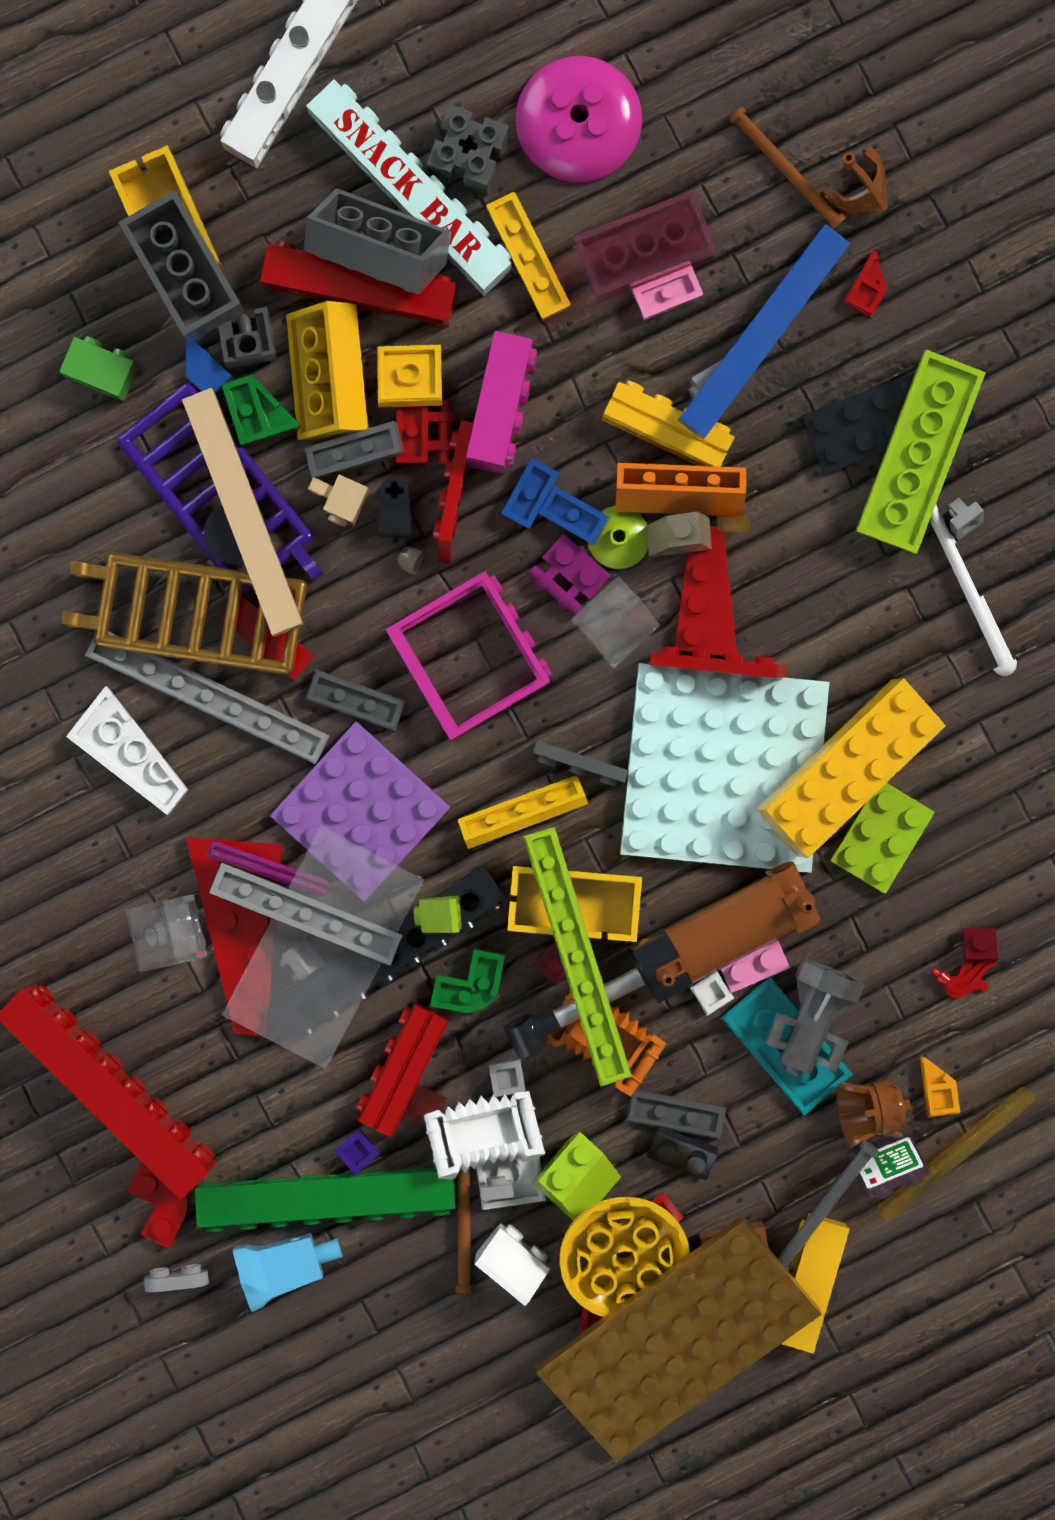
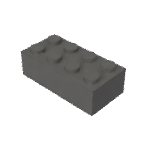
M336 188L307 217L304 251L312 253L321 259L341 264L350 270H356L372 276L376 280L396 285L405 291L420 294L447 264L451 231Z
M176 190L118 222L188 343L245 312Z

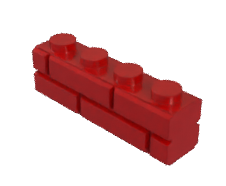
M416 1002L412 1009L407 1006L405 1007L398 1022L403 1028L398 1038L393 1035L391 1036L384 1050V1053L389 1055L384 1067L377 1064L370 1079V1082L375 1085L370 1095L363 1093L355 1109L360 1112L357 1121L389 1137L393 1136L450 1020L449 1018Z

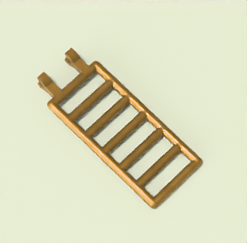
M116 552L108 555L106 566L79 561L71 562L70 574L80 578L104 581L98 616L63 611L61 624L72 628L95 630L94 643L96 646L289 675L293 672L300 627L287 631L282 661L264 659L268 623L260 603L251 656L232 654L243 584L253 585L248 572ZM119 566L137 568L126 638L107 635ZM150 570L168 573L157 642L138 640ZM181 575L199 578L188 647L170 644ZM286 578L290 590L293 591V598L302 619L307 584L304 580ZM212 580L231 582L219 652L201 649Z

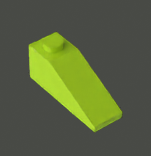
M459 895L420 899L419 906H414L415 926H421L422 933L459 932L462 928Z

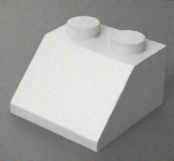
M500 1223L476 1252L475 1265L526 1306L550 1270V1263L546 1261L549 1257L536 1245L530 1248L522 1241L524 1236L515 1227L509 1224L506 1228Z

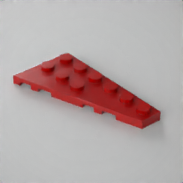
M186 837L234 1033L267 1036L277 920L209 893L223 862L209 858L207 853L212 841H216L281 864L283 844ZM243 870L245 872L268 880L272 883L280 885V882Z

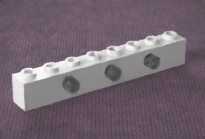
M302 0L303 4L298 12L293 11L285 25L287 31L282 39L277 38L269 51V56L271 57L266 66L261 65L256 71L253 78V83L255 84L249 94L244 93L241 96L236 107L238 112L233 121L228 120L223 126L220 137L222 138L221 143L224 150L256 169L258 168L358 0Z

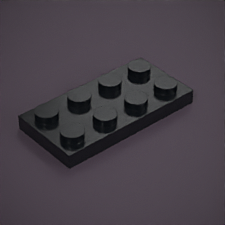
M916 372L801 416L823 476L886 452Z

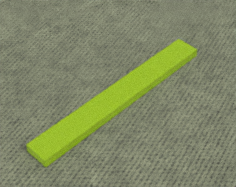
M555 827L523 836L599 1084L604 1086L630 1078L632 1075Z

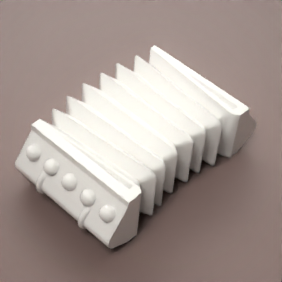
M529 1091L514 1093L510 1101L505 1093L500 1102L494 1095H492L489 1103L480 1096L477 1104L469 1099L464 1107L458 1101L455 1111L447 1107L445 1114L440 1110L425 1114L426 1134L431 1141L430 1145L434 1157L433 1163H435L438 1170V1178L454 1179L459 1173L460 1168L466 1173L469 1166L475 1169L478 1162L484 1167L487 1159L494 1164L498 1158L502 1163L508 1158L512 1163L515 1156H517L524 1163L545 1155L541 1139L542 1135L539 1132L534 1112L535 1107H533Z

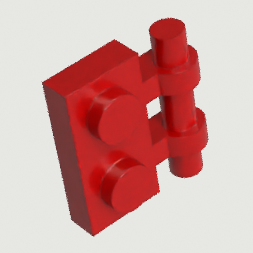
M442 400V406H438V412H429V406L396 407V423L398 424L404 454L396 456V464L428 465V452H438V465H446L447 460L451 461V453L454 452V450H450L451 424H454L451 400ZM429 423L438 424V440H429Z

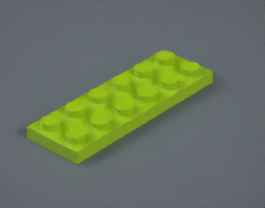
M927 349L924 350L855 532L917 554L986 372Z

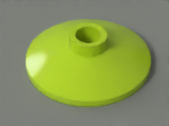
M616 506L608 507L601 512L610 517V520L595 545L587 542L588 548L592 556L605 567L611 569L630 568L640 562L648 551V524L640 513L615 512ZM614 532H624V541H615L613 538Z

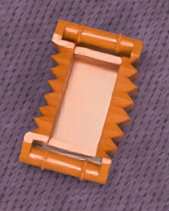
M571 991L568 996H565L566 999L563 1001L562 1006L573 1000ZM617 1003L610 1007L632 1077L614 1082L617 1089L632 1097L638 1086L643 1083L642 1080L654 1062L659 1059L658 1056L667 1043L653 1032L646 1034V1025L638 1027V1018L629 1020V1010L619 1012V1004ZM579 1019L547 1035L548 1042L555 1047L566 1044L567 1052L574 1048L576 1055L583 1052V1060L591 1058Z

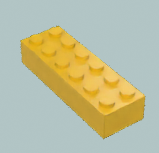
M904 678L893 679L775 790L756 811L798 857L809 858L946 725Z

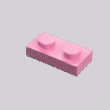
M692 265L632 289L633 296L644 321L703 297V292Z
M776 940L720 970L729 991L733 993L790 967L779 941Z

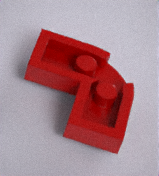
M141 1162L127 1189V1192L155 1206L141 1235L170 1249L188 1213L187 1196L180 1200Z

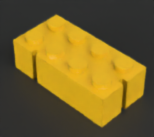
M168 145L141 157L148 169L146 173H142L136 160L109 171L128 216L176 190L222 272L224 271Z
M513 866L511 895L517 896V901H510L507 931L553 935L533 868ZM568 871L589 938L601 939L602 932H607L606 938L608 940L637 942L642 877Z

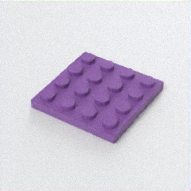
M356 721L270 816L365 902L451 807Z

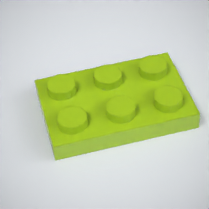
M886 783L861 807L829 861L883 894H886L935 812Z

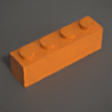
M617 463L615 512L683 514L698 511L703 515L743 517L746 499V468Z

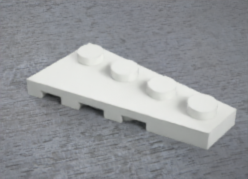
M107 686L104 687L66 736L167 815H170L189 790Z

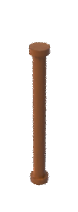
M740 107L729 118V121L733 125L737 124L823 216L830 224V228L833 230L838 228L845 221L846 217L842 213L839 215L745 115L747 111Z
M469 1166L466 1173L460 1168L457 1174L458 1284H455L456 1293L474 1292V1284H471Z

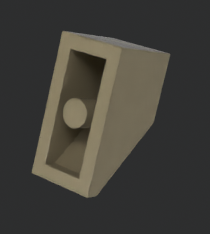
M698 511L665 516L647 525L649 557L712 549L710 519Z

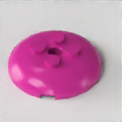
M570 56L545 65L527 82L517 103L516 131L524 153L533 164L549 174L550 177L563 182L589 183L613 174L630 157L640 138L642 110L634 87L617 68L597 58ZM576 110L584 112L588 118L584 122L577 123L570 116Z

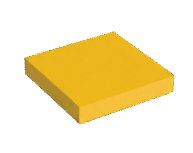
M441 345L377 347L378 408L442 406Z

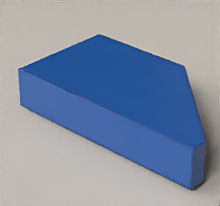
M185 339L186 377L201 392L212 388L215 395H217L223 389L222 384L228 383L233 377L195 341L188 343Z

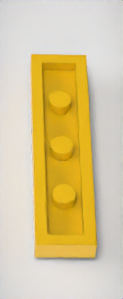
M515 191L487 204L486 209L508 253L512 257L511 259L541 320H547L571 308V304Z
M575 775L457 820L467 848L470 849L588 805L579 778Z

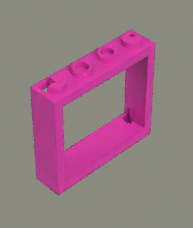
M486 571L385 629L451 741L550 684L548 676L552 672L543 657L537 660L531 650L536 647L532 637L527 630L521 633L515 622L520 619L511 602L506 605L504 604L499 595L504 591L495 575L489 577ZM483 587L536 680L457 726L403 633Z

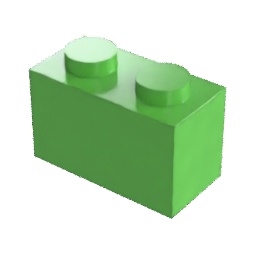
M85 336L84 340L74 337L59 372L69 380L124 402L138 369L135 362L131 360L132 355L117 348L114 349L113 353L102 348L103 343L88 336Z

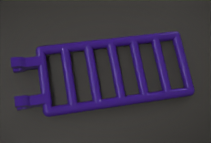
M185 383L119 435L117 443L214 565L218 568L235 570L232 565L218 560L211 553L204 538L205 529L203 530L192 517V514L218 495L214 482L185 505L172 492L173 489L206 464L202 451L165 480L152 467L194 433L190 420L145 456L133 443L136 438L183 402L182 399L199 393L191 383ZM230 432L245 472L248 473L258 486L253 490L257 503L264 497H267L277 509V512L266 520L269 534L285 521L297 534V537L276 553L280 564L282 565L294 556L315 582L324 573L303 548L313 538L311 531ZM243 584L242 595L254 588L253 585Z

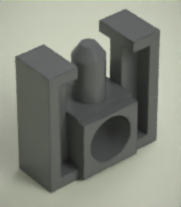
M267 307L254 309L258 327L257 331H252L250 318L246 314H240L237 319L240 334H233L232 320L218 326L224 364L227 369L277 360ZM245 344H256V347L252 352H241V349Z

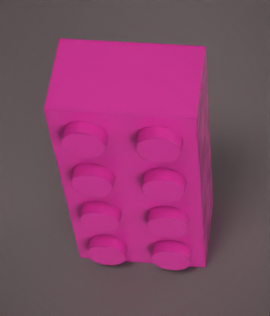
M494 331L466 455L468 467L505 475L506 467H513L516 444H513L512 440L513 436H520L523 423V413L519 412L520 405H527L530 392V381H527L526 378L527 374H534L537 361V350L532 349L533 339Z

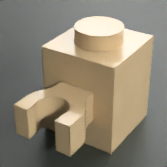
M340 474L334 486L313 477L308 488L311 493L327 499L323 508L324 512L329 515L327 520L344 528L347 523L355 526L370 493L368 487Z

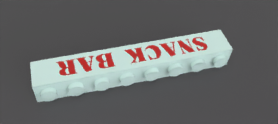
M333 80L306 105L309 115L404 214L451 231L448 259L485 296L511 271V262L509 261L512 258L502 245L498 244L495 247L487 238L490 234L481 223L476 221L473 224L466 217V208L456 198L451 201L443 193L445 190L443 184L434 175L429 178L421 170L424 167L421 161L412 152L407 155L399 147L402 144L401 141L391 130L388 129L385 132L377 124L379 119L369 107L366 106L364 109L360 107L355 101L357 99L356 94L348 85L343 84L340 86Z

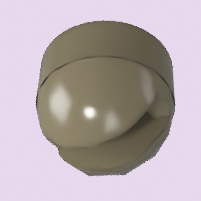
M414 547L404 548L398 555L400 568L415 575L423 563L425 553Z

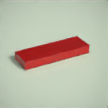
M241 595L235 632L252 645L258 609ZM224 614L223 617L221 618V620H222L223 622H224V619H225V614ZM268 626L264 649L265 657L271 660L282 661L286 632L274 637ZM299 642L297 644L293 672L288 675L294 681L315 657Z

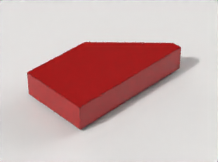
M872 251L843 302L844 305L871 319L887 291L885 279L878 261L879 257L875 251Z

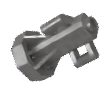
M802 958L795 974L801 1006L796 1018L776 1013L764 1043L783 1049L779 1060L785 1064L783 1069L793 1075L801 1077L803 1072L811 1074L815 1062L837 1072L849 1041L828 1030L835 1017L854 1003H858L865 985L863 982L841 971ZM785 1025H792L787 1041L780 1040ZM824 1039L834 1043L828 1059L818 1055Z

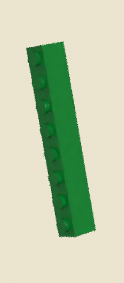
M436 1167L358 1172L356 1175L354 1173L198 1184L195 1188L197 1228L206 1227L207 1232H218L225 1230L227 1225H238V1229L247 1230L257 1228V1223L269 1222L270 1227H285L290 1225L289 1221L302 1220L303 1225H315L322 1223L321 1219L334 1218L336 1223L353 1221V1216H366V1220H382L386 1218L385 1214L398 1213L399 1218H412L418 1216V1212L430 1211L432 1216L450 1214V1209L456 1208L455 1179H439Z

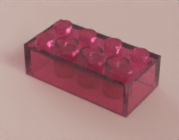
M693 190L574 236L572 245L595 304L632 291L633 288L690 265L693 267L713 259L717 250Z

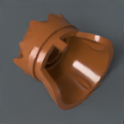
M894 1079L882 1080L877 1083H871L868 1086L838 1082L836 1091L838 1115L843 1137L849 1149L859 1146L863 1140L869 1141L875 1137H903V1133L898 1131L906 1126V1113L911 1112V1104L909 1099L903 1100L901 1089L896 1085H892L894 1084Z

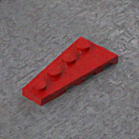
M461 420L459 432H452L450 450H455L453 461L447 460L444 479L449 480L448 491H441L439 509H443L444 512L442 520L435 521L433 539H438L439 562H451L452 536L455 537L457 509L461 505L463 477L466 476L467 471L466 455L473 422Z

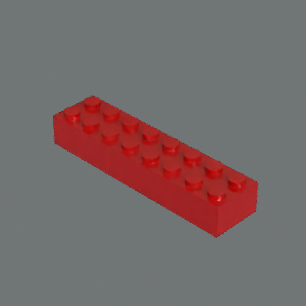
M36 984L22 988L0 1011V1022L143 1164L182 1200L216 1165L217 1162L213 1159L215 1154L202 1142L198 1145L190 1137L192 1134L191 1130L182 1121L178 1120L175 1122L167 1114L169 1112L168 1107L156 1097L152 1099L144 1091L146 1086L135 1075L129 1077L121 1069L124 1065L120 1059L111 1052L107 1055L99 1047L101 1044L100 1040L91 1031L86 1030L84 1032L76 1024L78 1019L70 1010L65 1007L60 1009L53 1002L55 996L49 989L43 985L38 987Z

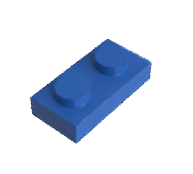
M531 457L501 515L530 530L560 473Z
M555 485L538 512L543 517L592 545L596 544L610 520V517Z

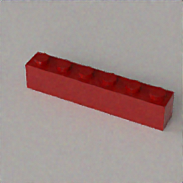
M281 241L277 242V245L268 244L260 282L265 289L323 301L356 304L357 308L446 327L450 326L457 293L456 283L451 282L452 279L444 275L437 274L420 294L405 291L403 288L388 282L376 280L374 277L362 272L350 270L333 261L321 259L312 253L296 250L295 245Z

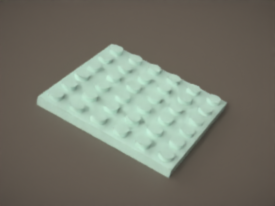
M639 663L620 854L772 869L782 863L792 861L798 872L811 873L813 854L809 858L798 857L756 809L824 745L829 682L794 678H769Z

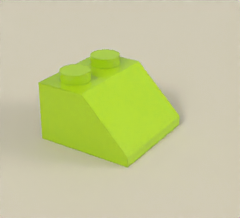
M581 1132L572 1134L531 1183L574 1221L587 1208L601 1202L621 1176L605 1154Z

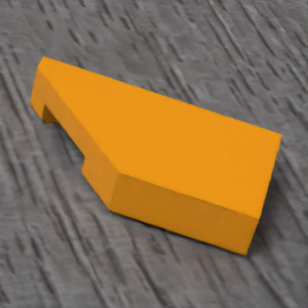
M919 1057L927 1116L933 1117L960 1113L956 1081L926 1057Z

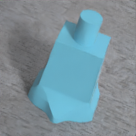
M311 1233L262 1246L244 1244L234 1246L233 1248L240 1283L251 1312L264 1307L269 1300L276 1296L323 1278L321 1264L343 1257L338 1239L315 1245Z

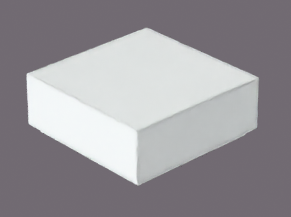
M717 971L689 987L706 1015L734 999Z

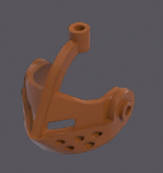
M865 147L862 153L864 159L876 172L873 182L856 163L854 153L846 152L842 157L844 168L852 169L867 189L852 197H844L832 187L821 190L822 197L839 213L847 216H863L885 211L888 208L885 166L879 154L870 147Z

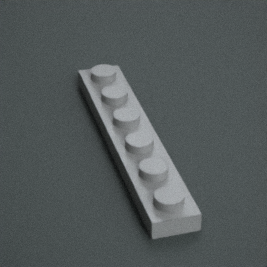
M221 863L209 892L387 965L392 964L403 937L400 933L225 863Z

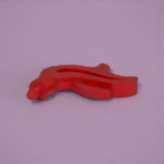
M963 963L956 976H950L945 971H938L936 968H932L931 973L936 976L935 980L943 986L948 996L961 998L977 989L986 992L987 983L981 977L990 967L996 966L997 963Z

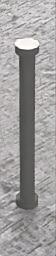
M863 1140L860 1144L861 1150L779 1257H776L787 1271L790 1269L788 1265L871 1157L876 1158L879 1154V1151L869 1142Z

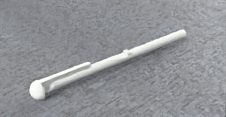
M935 505L930 522L999 666L993 670L1000 676H1009L1016 670L1017 660H1013L984 596H979L956 548L955 538L949 533L939 509Z

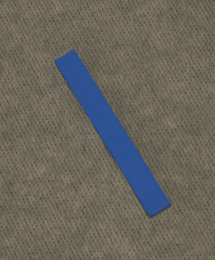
M827 224L821 228L678 418L680 423L702 440L707 436L850 245V242Z

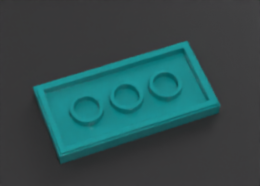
M768 977L723 1014L721 1018L805 1116L837 1089L838 1082L844 1083L853 1074L842 1061L837 1072L815 1062L811 1074L803 1072L801 1077L783 1069L785 1064L779 1060L783 1049L772 1047L764 1042L776 1013L796 1018L799 1010L773 979ZM785 1025L780 1040L787 1041L792 1025ZM825 1041L818 1055L828 1059L832 1049Z

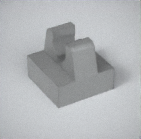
M958 497L948 505L950 508L948 513L952 517L950 520V531L958 541L984 523V510L977 502L968 507Z

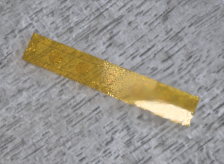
M1026 1087L1018 1089L879 1204L877 1210L887 1222H890L1035 1102L1037 1097Z

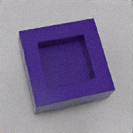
M360 1128L334 1150L355 1175L380 1154V1151Z

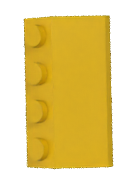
M325 301L286 314L296 421L300 425V429H297L298 440L336 438L368 429L356 304Z

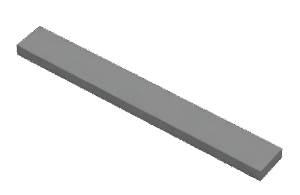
M108 631L107 635L117 636ZM94 638L85 656L316 765L330 737L317 729L162 656L99 647L95 645Z

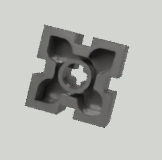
M449 104L440 127L441 138L444 139V142L435 140L427 162L428 174L450 182L453 181L455 175L462 177L464 187L488 195L496 174V161H493V157L501 160L510 136L509 125L487 117L484 118L483 124L474 121L473 112ZM473 146L475 149L470 150L468 154L463 153V147Z

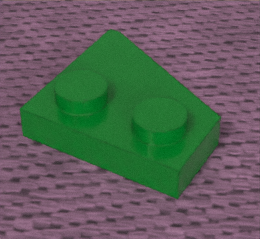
M253 375L222 384L242 447L300 429L299 423Z

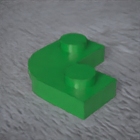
M474 949L468 980L436 974L430 1007L462 1013H473L488 1006L499 990L505 954Z

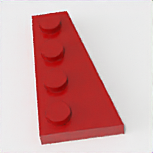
M710 526L712 549L687 553L674 647L680 648V651L692 653V649L712 651V656L723 657L724 653L737 654L724 530L723 527Z
M661 646L660 652H651L650 665L769 678H786L788 665L774 664L775 658L756 656L754 662L744 661L742 654L724 653L723 658L711 657L712 651L693 649L692 655L679 654L680 648Z

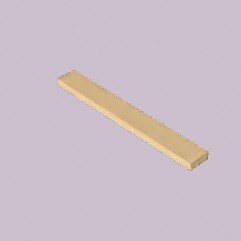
M209 388L182 399L272 636L275 637L304 625L214 390Z

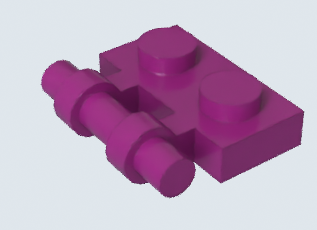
M564 534L542 557L551 566L550 569L544 573L535 565L528 573L537 582L535 584L537 588L541 591L546 590L558 601L557 605L561 609L569 610L574 616H577L583 609V606L575 600L577 595L581 592L586 598L591 600L611 577L606 570ZM558 574L573 585L567 592L554 581Z

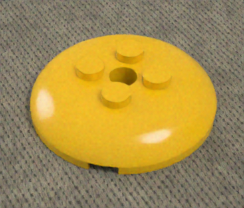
M616 1197L592 1205L571 1223L564 1235L560 1248V1268L564 1284L571 1296L588 1311L604 1317L689 1255L690 1250L683 1228L667 1210L645 1199ZM617 1252H632L631 1255L626 1258H620L617 1256Z

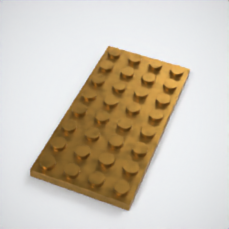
M739 1217L536 1366V1374L614 1461L618 1462L822 1314L816 1303L742 1217Z

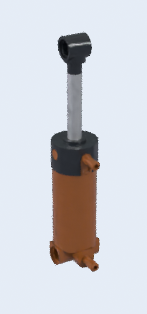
M794 862L782 863L766 871L767 877L666 929H661L628 946L635 968L603 984L609 1003L642 986H645L655 1001L660 1003L693 986V983L795 931L800 934L819 923L821 918L815 908L814 896L806 890ZM574 1000L540 1018L536 1014H525L505 1025L504 1031L518 1058H526L539 1052L546 1046V1041L549 1040L547 1035L579 1019Z

